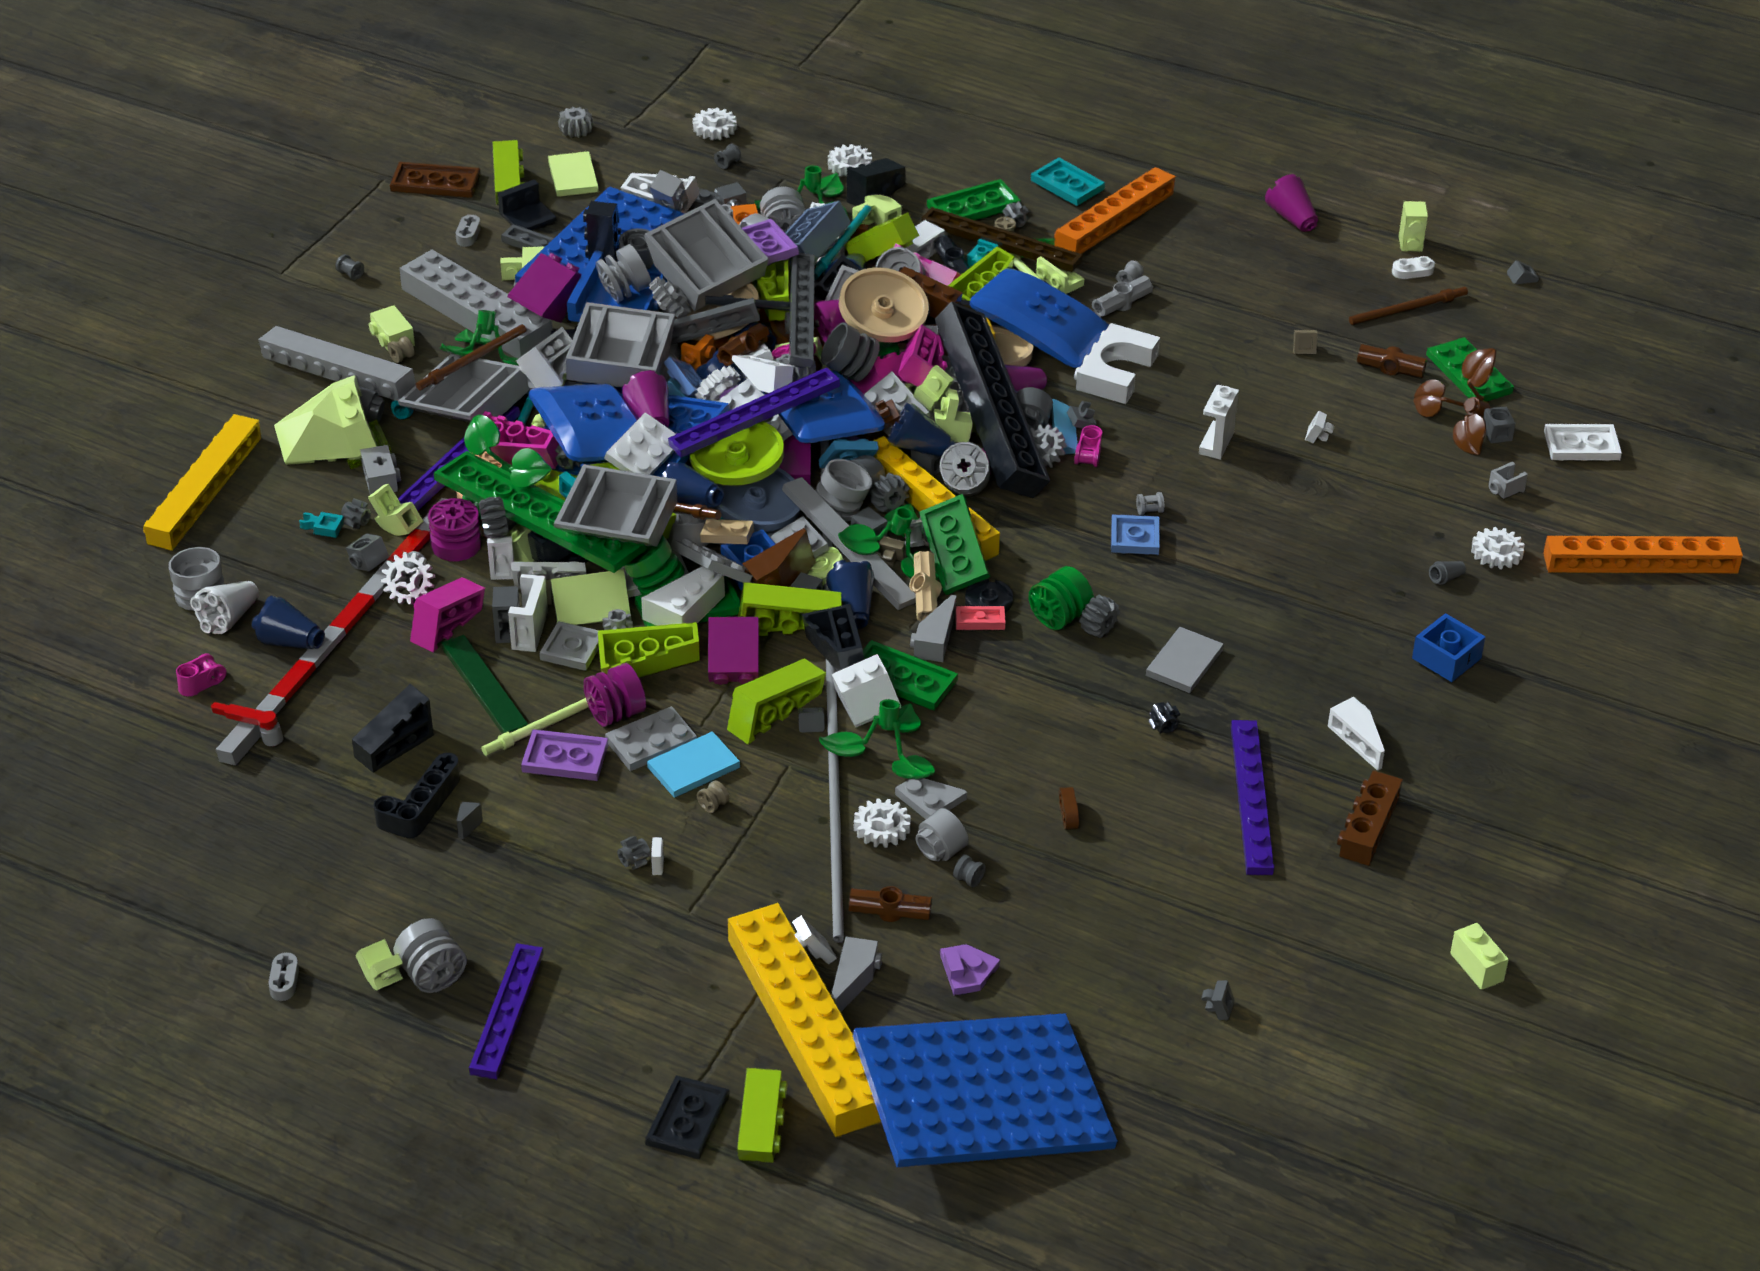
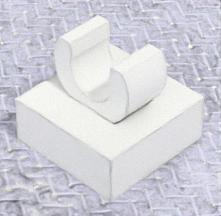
M1321 411L1317 412L1308 427L1305 440L1314 443L1317 437L1321 441L1328 440L1329 434L1324 431L1332 434L1334 425L1325 422L1327 414Z

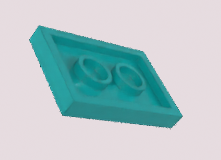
M1057 158L1031 173L1032 182L1076 206L1105 189V182L1061 158Z

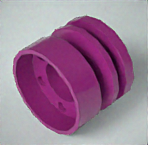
M450 498L433 505L428 514L433 553L440 559L447 561H462L476 555L481 548L479 512L476 505L461 498Z
M628 663L608 669L607 674L599 672L595 676L592 675L584 679L583 685L586 701L594 718L602 727L608 726L612 722L621 721L622 715L628 718L645 711L646 699L643 687L636 672Z

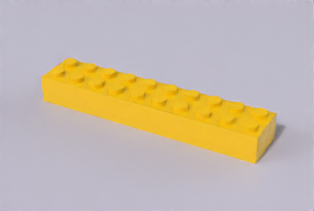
M779 903L728 918V941L834 1136L838 1137L881 1122L853 1039V1034L805 949L797 940L795 932Z

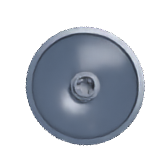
M779 467L768 477L751 484L735 486L717 484L723 489L724 498L719 506L713 507L714 510L721 511V517L725 520L753 521L754 531L763 529L765 532L779 530L796 520L801 510L782 491L783 484L793 481L794 478Z

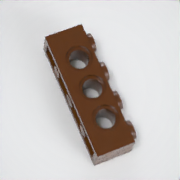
M1374 770L1369 780L1364 779L1360 790L1362 795L1361 797L1356 796L1353 804L1354 813H1349L1345 823V828L1347 829L1346 831L1341 830L1338 837L1337 845L1341 846L1339 857L1370 866L1400 798L1403 779Z

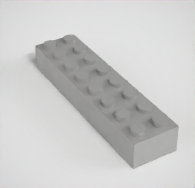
M430 250L400 267L402 290L472 332L476 330L478 310L496 312L495 325H499V336L523 324L527 331L502 345V349L515 358L519 359L549 337L551 331H553L552 320L541 317L507 297V293L434 250ZM492 331L491 335H481V337L489 340L496 339L494 331Z

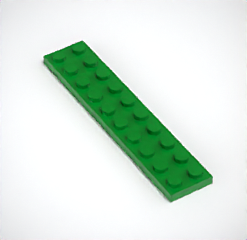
M468 451L434 472L435 481L478 503L480 500L488 497H500L503 500L508 519L612 573H615L646 551V545L575 534L555 528L554 522L565 502L564 500L535 485L527 488L514 486L510 481L511 473Z

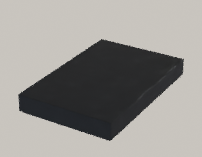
M676 1075L645 1138V1145L700 1160L729 1098V1089Z

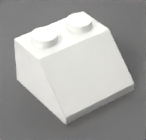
M878 654L832 674L835 690L855 728L872 721L874 716H878L880 701L892 699L899 702L889 675Z

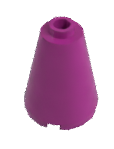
M1295 174L1285 175L1275 182L1276 186L1273 189L1269 188L1267 190L1265 202L1300 231L1313 230L1317 225L1318 217L1302 179Z
M839 299L814 303V320L818 319L820 327H817V330L824 343L835 327L840 323H846L839 309Z
M1004 364L1016 393L1027 387L1040 390L1045 388L1047 376L1042 369Z
M651 370L641 371L630 377L631 381L623 386L622 394L624 400L638 418L646 412L668 428L669 398L668 383L665 377Z

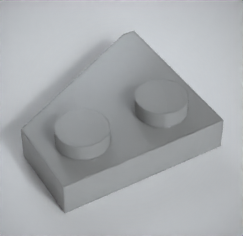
M925 778L908 779L895 788V795L925 819L941 808L951 810L967 799V791Z

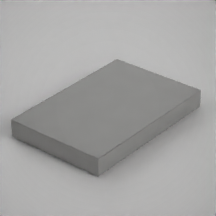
M1179 627L1148 666L1146 676L1191 693L1223 651L1224 644Z

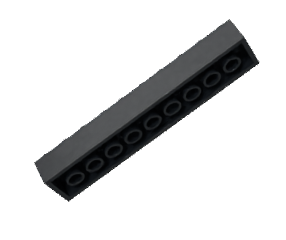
M951 301L935 318V322L944 342V348L949 355L951 366L957 376V381L962 389L963 397L970 410L969 413L975 423L976 431L980 436L983 449L988 457L989 465L993 470L996 483L1003 490L1034 498L1050 482V478L985 314Z

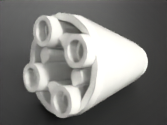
M251 581L205 587L191 598L190 604L195 611L203 632L223 634L231 629L253 605L259 596V590Z

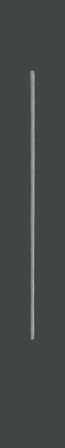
M829 440L820 441V457L829 447ZM821 468V476L825 468ZM822 532L823 539L828 543L829 547H832V541ZM824 584V591H830L827 584ZM826 659L828 735L838 733L837 692L832 678V674L836 672V669ZM828 751L833 940L840 943L844 940L839 755Z

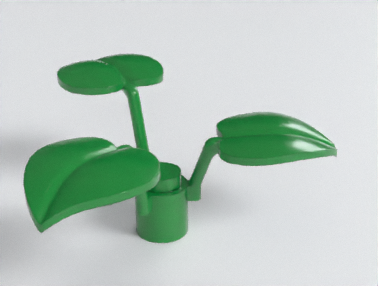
M810 165L805 168V179H800L797 192L801 193L805 185L807 190L818 194L820 204H825L822 200V195L826 197L838 196L843 193L844 188L837 172L821 178L822 169L819 166ZM754 200V204L760 210L761 200Z
M478 310L474 334L465 329L455 336L456 341L470 343V346L462 348L442 344L440 350L465 356L473 351L475 343L487 344L492 341L481 337L482 334L491 335L492 331H494L495 337L498 338L499 325H495L496 312ZM502 346L498 347L502 362L519 366L516 362L518 358L505 355Z
M476 415L471 420L464 437L467 450L475 455H482L487 451L491 457L502 464L500 468L511 473L510 481L514 486L519 488L530 487L541 481L551 472L552 468L543 460L540 454L529 448L518 451L512 459V465L508 464V462L501 459L490 449L497 446L500 442V431L494 421L484 415ZM463 495L462 499L476 505L479 512V520H482L479 503Z
M912 504L898 507L884 516L888 521L887 526L878 536L870 527L862 524L850 525L838 533L840 541L848 549L862 555H871L878 552L880 545L877 541H880L888 531L903 537L906 534V556L908 558L902 560L901 569L909 578L913 577L914 554L912 555L910 551V534L912 531L910 525L912 520L919 519L914 512ZM935 566V577L938 580L939 576Z
M885 699L880 701L879 714L874 716L873 723L864 739L852 732H838L826 737H819L820 743L828 751L839 756H857L865 752L864 745L868 743L877 724H879L884 730H895L898 757L900 759L892 763V770L896 775L907 779H919L934 775L935 773L934 767L925 758L917 755H911L906 758L903 755L900 732H913L921 726V721L914 712L911 703L900 708V703L895 700Z

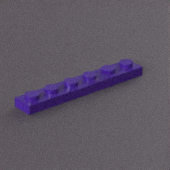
M516 943L469 1066L470 1075L491 1079L498 1078L543 957V947Z

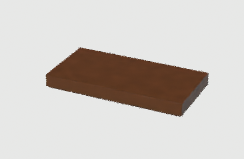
M399 162L390 183V191L472 198L481 175V170L475 167Z

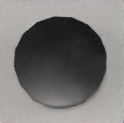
M985 579L968 586L966 589V606H1004L1006 613L1013 604L1012 590L1007 584L999 580L989 582V579Z

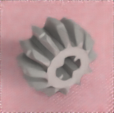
M572 107V109L566 108L565 111L560 112L558 125L564 136L569 135L570 138H579V136H587V133L591 132L593 117L588 112V109Z

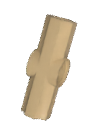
M919 551L914 554V575L909 584L910 590L916 596V615L919 621L924 620L937 608V597L942 589L941 583L935 577L934 554L930 551Z

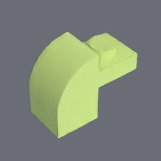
M884 195L866 196L865 203L853 207L852 221L865 205L872 207V211L861 223L866 225L874 222L879 225L901 216L902 206L894 199Z
M523 247L522 257L501 258L502 281L515 280V274L544 247Z
M936 365L932 367L924 382L917 387L913 397L933 413L934 408L940 409L941 399L946 397L947 389H950L949 387L954 379Z
M947 389L946 397L941 399V409L934 408L935 422L951 436V440L955 442H969L973 424L969 412L957 411L959 403L957 390Z
M389 484L381 486L368 497L378 514L374 518L382 529L395 536L409 534L424 522L412 502L401 504Z
M385 939L360 949L355 955L365 977L375 990L403 979L399 971L403 962L399 954L392 956Z

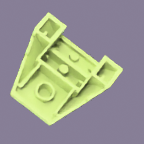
M355 375L331 384L274 425L286 465L315 463V460H328V462L341 458L357 460L361 458L360 449L377 447L374 434L367 423L360 399L362 394Z

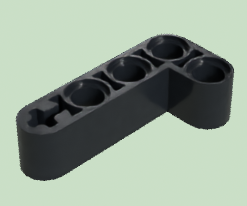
M442 753L437 756L405 800L392 796L377 798L374 802L376 826L383 831L404 838L419 836L460 781L458 757L453 753Z

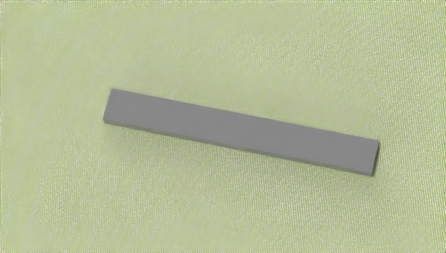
M802 477L783 484L782 491L851 562H870L871 568L874 571L873 585L897 610L916 603L915 593L876 553L871 555L858 554L848 549L840 541L838 533L842 532L849 525Z

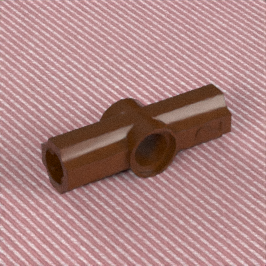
M758 323L740 335L731 337L726 344L718 348L716 356L719 362L729 366L734 363L732 355H747L748 353L755 352L760 345L768 341V335L770 334L768 328Z
M1361 344L1357 356L1358 364L1380 368L1386 375L1403 373L1423 378L1427 365L1426 358L1404 354L1400 348L1394 346L1382 349Z
M894 886L884 887L880 891L851 889L849 911L879 914V917L886 922H895L901 917L930 920L932 897L902 894V891Z

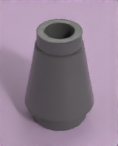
M1436 561L1429 568L1430 579L1432 582L1440 585L1464 575L1466 572L1465 564L1462 561Z

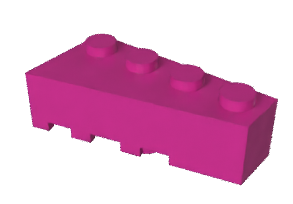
M484 411L482 415L494 421L500 431L499 444L490 448L497 456L512 465L514 455L521 449L529 448L539 453L551 468H556L558 462L555 457L558 453L555 449L559 443L550 430L534 425L527 427L523 422L516 420L514 423L508 421L504 416L494 417L490 412Z

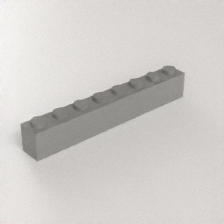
M275 326L258 339L262 356L265 359L334 381H340L355 375L360 387L377 391L378 395L396 401L400 400L416 384L412 368L282 327Z

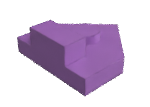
M967 944L940 949V957L954 995L981 991L989 976L995 973L1000 966V959Z

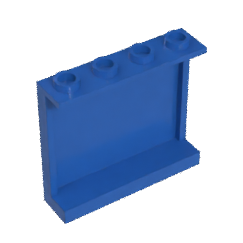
M594 251L567 301L568 320L576 322L580 321L586 302L648 311H659L660 309L659 304L653 298V291L649 287L637 292L630 285L631 296L627 298L623 294L624 300L617 303L605 290L596 268L598 260L602 259L604 261L602 251ZM647 270L651 282L656 277L663 278L666 282L668 281L661 272Z

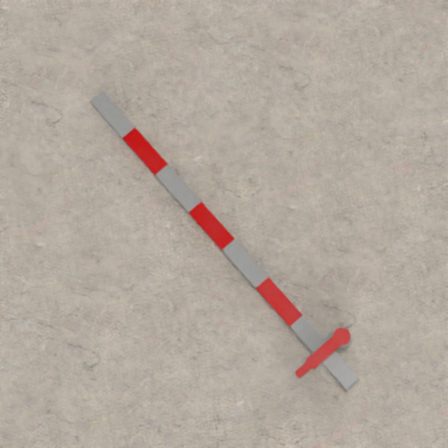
M428 514L422 519L424 522L407 536L324 630L325 638L322 645L317 649H308L256 709L217 702L211 705L213 713L240 721L216 748L219 762L236 766L261 736L263 743L267 746H276L282 742L283 734L276 714L384 592L383 589L388 585L382 583L381 579L387 577L386 574L382 573V570L389 569L386 562L394 563V555L403 558V552H418L430 539L431 532ZM396 569V571H395V573H394L393 579H395V577H396L397 569Z

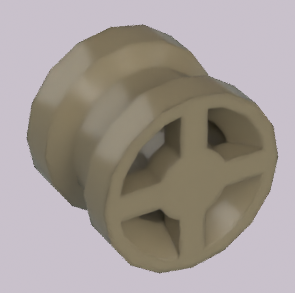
M1000 217L995 220V227L1015 233L1016 222L1010 217Z
M406 336L399 338L397 342H389L387 345L388 352L396 363L403 361L405 357L411 358L415 354L414 347Z
M716 780L712 781L707 789L703 788L697 793L699 804L708 813H714L719 805H725L730 800L727 789Z

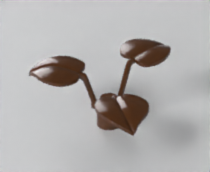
M1493 348L1475 350L1468 354L1463 362L1462 374L1465 378L1469 379L1467 385L1476 397L1468 398L1465 403L1443 397L1446 387L1438 380L1424 382L1418 387L1414 395L1416 410L1424 417H1434L1442 408V401L1464 407L1469 415H1465V420L1455 424L1453 439L1461 450L1473 455H1481V446L1486 434V422L1483 416L1485 409L1490 408V404L1483 400L1484 396L1480 395L1475 387L1483 386L1491 376L1496 359V349Z

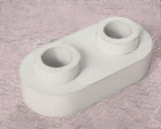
M1427 256L1399 259L1393 263L1392 274L1399 279L1427 277L1433 274L1435 263Z

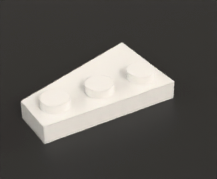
M576 561L511 562L514 586H518V589H521L520 577L522 574L545 576V579L560 578V575L572 574V576L586 574L585 563Z

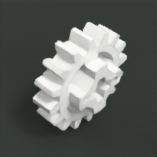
M708 108V111L701 110V114L696 113L695 118H693V131L697 132V136L703 135V139L710 137L711 140L717 138L722 140L723 136L728 138L729 134H734V130H737L736 116H733L732 112L727 113V109L720 111L719 108Z
M850 144L849 147L842 145V148L835 147V151H830V155H828V169H832L833 174L839 173L840 177L843 175L847 176V167L855 168L859 164H870L872 161L871 152L867 153L866 148L861 150V146L856 147L853 144Z
M724 366L720 371L718 369L713 371L711 375L709 374L706 379L702 380L701 386L697 388L696 399L718 401L720 399L719 396L726 389L738 385L737 383L741 380L739 378L740 375L731 366L727 368Z
M1496 527L1493 528V531L1485 528L1484 533L1478 531L1477 536L1473 537L1471 553L1475 554V559H1481L1482 565L1489 563L1490 568L1498 566L1499 569H1502L1504 565L1512 568V563L1518 565L1519 560L1523 559L1525 544L1521 543V537H1514L1515 532L1507 533L1505 528L1499 531Z
M403 552V558L394 555V563L386 562L389 569L382 570V573L386 574L387 577L381 579V582L388 585L383 589L384 592H392L389 597L390 599L395 600L398 598V603L402 605L407 600L409 605H413L414 599L428 593V587L434 588V585L430 583V579L435 578V575L428 572L433 568L432 565H424L427 560L426 558L421 557L418 560V554L414 552L410 558L407 552ZM406 563H414L419 567L410 569ZM396 569H397L396 577H395V579H393L394 573H395V571H396ZM406 574L412 576L410 577L411 582L409 584L405 582L407 579ZM423 578V583L419 588L420 580ZM405 588L410 594H401L398 590Z
M878 798L875 804L867 801V807L859 806V812L854 814V831H857L858 838L864 837L865 844L872 841L874 842V847H877L879 843H883V846L888 848V843L892 842L894 845H898V839H906V834L910 833V815H907V808L900 809L899 802L892 805L890 799L882 803Z

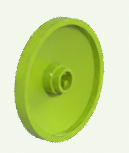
M762 421L690 453V462L695 471L714 483L731 486L751 484L768 477L781 465L784 457L783 439L773 426Z

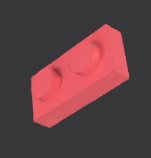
M956 606L955 608L956 630H1005L1004 606Z

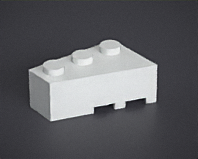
M631 173L621 186V190L654 202L650 185L657 174ZM689 176L688 179H681L688 197L686 209L684 211L681 210L683 213L687 212L700 194L696 177Z
M561 327L516 360L522 373L527 375L535 388L553 387L563 384L564 380L562 377L566 373V356L572 339L564 328Z
M702 566L641 598L643 620L656 626L698 623L725 596L724 575Z

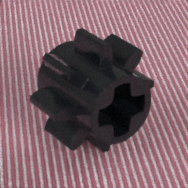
M1170 702L1157 703L1149 712L1151 719L1148 722L1153 730L1157 729L1160 734L1162 732L1170 733L1174 731L1178 723H1180L1177 717L1181 714L1176 706H1171Z

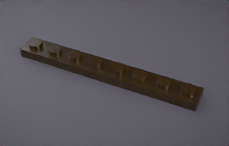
M931 207L922 217V222L926 220L944 229L945 232L975 242L982 239L997 244L999 248L1008 253H1013L1026 259L1037 261V258L1043 257L1055 267L1064 271L1073 272L1082 262L1083 254Z

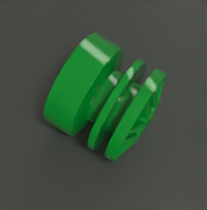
M663 535L657 547L646 546V551L623 566L628 575L633 577V582L638 587L642 596H646L681 578L685 571L675 553H672V548Z
M1064 566L1050 574L1048 578L1032 586L1028 599L1036 618L1049 629L1059 630L1068 623H1071L1074 618L1080 617L1082 615L1081 612L1086 608V604L1090 603L1094 595L1088 580L1080 571L1070 566Z

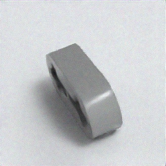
M466 215L462 217L456 230V242L458 245L465 247L475 243L481 229L478 216Z
M281 953L272 962L269 989L271 997L277 1001L290 999L296 990L299 967L297 958L292 953ZM285 965H287L286 971H282ZM282 982H285L286 985H284L283 988L280 989V988H281V983H282Z

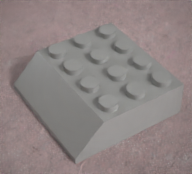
M716 199L645 233L644 236L654 265L668 281L677 285L688 299L686 302L694 311L706 306L705 296L723 297V295H727L764 276L769 260Z
M586 302L566 356L567 380L609 384L623 388L624 384L627 385L631 381L630 377L641 371L651 370L661 376L665 367L663 362L667 360L671 348L675 314Z
M451 353L433 370H440L463 356ZM479 358L444 377V381L437 385L432 384L421 391L415 385L398 400V403L401 406L418 412L471 422L473 417L482 415L484 411L490 412L494 417L502 416L529 391L526 375L522 373L519 366Z
M583 464L554 522V527L561 531L657 547L677 504V479Z

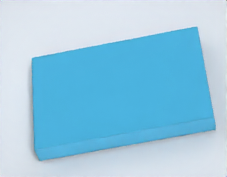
M712 731L648 760L647 768L675 798L740 768V761Z

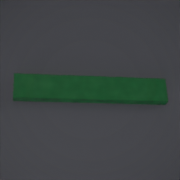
M464 634L441 642L442 650L502 734L506 732L512 733L528 725Z

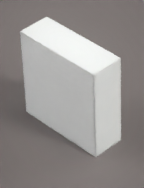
M662 837L652 838V875H662L664 847Z

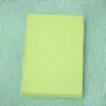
M589 151L548 156L557 197L598 192V184Z
M624 569L618 570L615 573L606 571L551 579L557 623L558 621L573 625L603 622V618H608L609 612L615 609L625 611L626 615L630 614Z

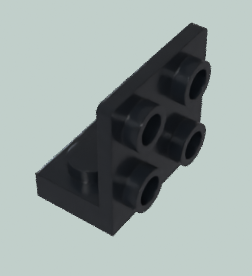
M535 179L498 192L499 214L511 226L514 224L532 230L556 221V216L540 201L539 183Z

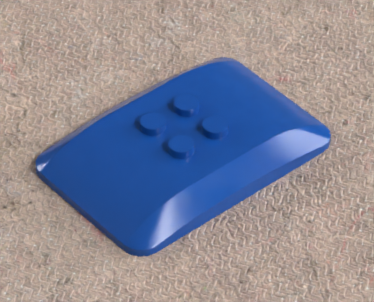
M1011 268L1001 271L973 295L969 302L971 308L975 311L985 314V317L1073 368L1082 366L1085 356L1091 353L1093 344L1100 340L1102 331H1106L1109 327L1107 322L1082 303L1035 276Z
M834 370L830 371L840 379V387L778 414L793 436L803 443H814L878 432L885 428L884 420L865 395L850 380Z
M609 384L538 387L531 389L529 392V398L566 456L577 462L605 460L606 452L639 419L624 400L623 395L614 386Z

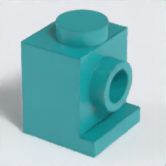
M979 239L977 245L967 255L969 267L976 264L994 248L998 247V245Z

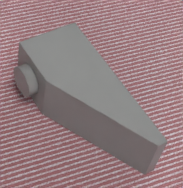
M951 595L919 623L917 632L912 633L910 648H914V657L943 662L955 618L956 595Z
M845 937L831 994L840 1012L873 980L875 969H880L882 953H878V941Z

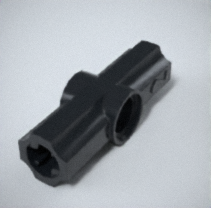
M945 235L940 236L935 241L934 248L942 259L944 266L961 275L970 268L964 259V250L957 247L952 238H948Z

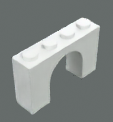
M1111 323L1106 331H1102L1100 340L1093 344L1091 353L1085 356L1082 366L1077 367L1074 374L1076 390L1126 404L1134 393L1136 374L1113 368L1106 363L1113 360H1127L1151 367L1159 355L1160 337Z

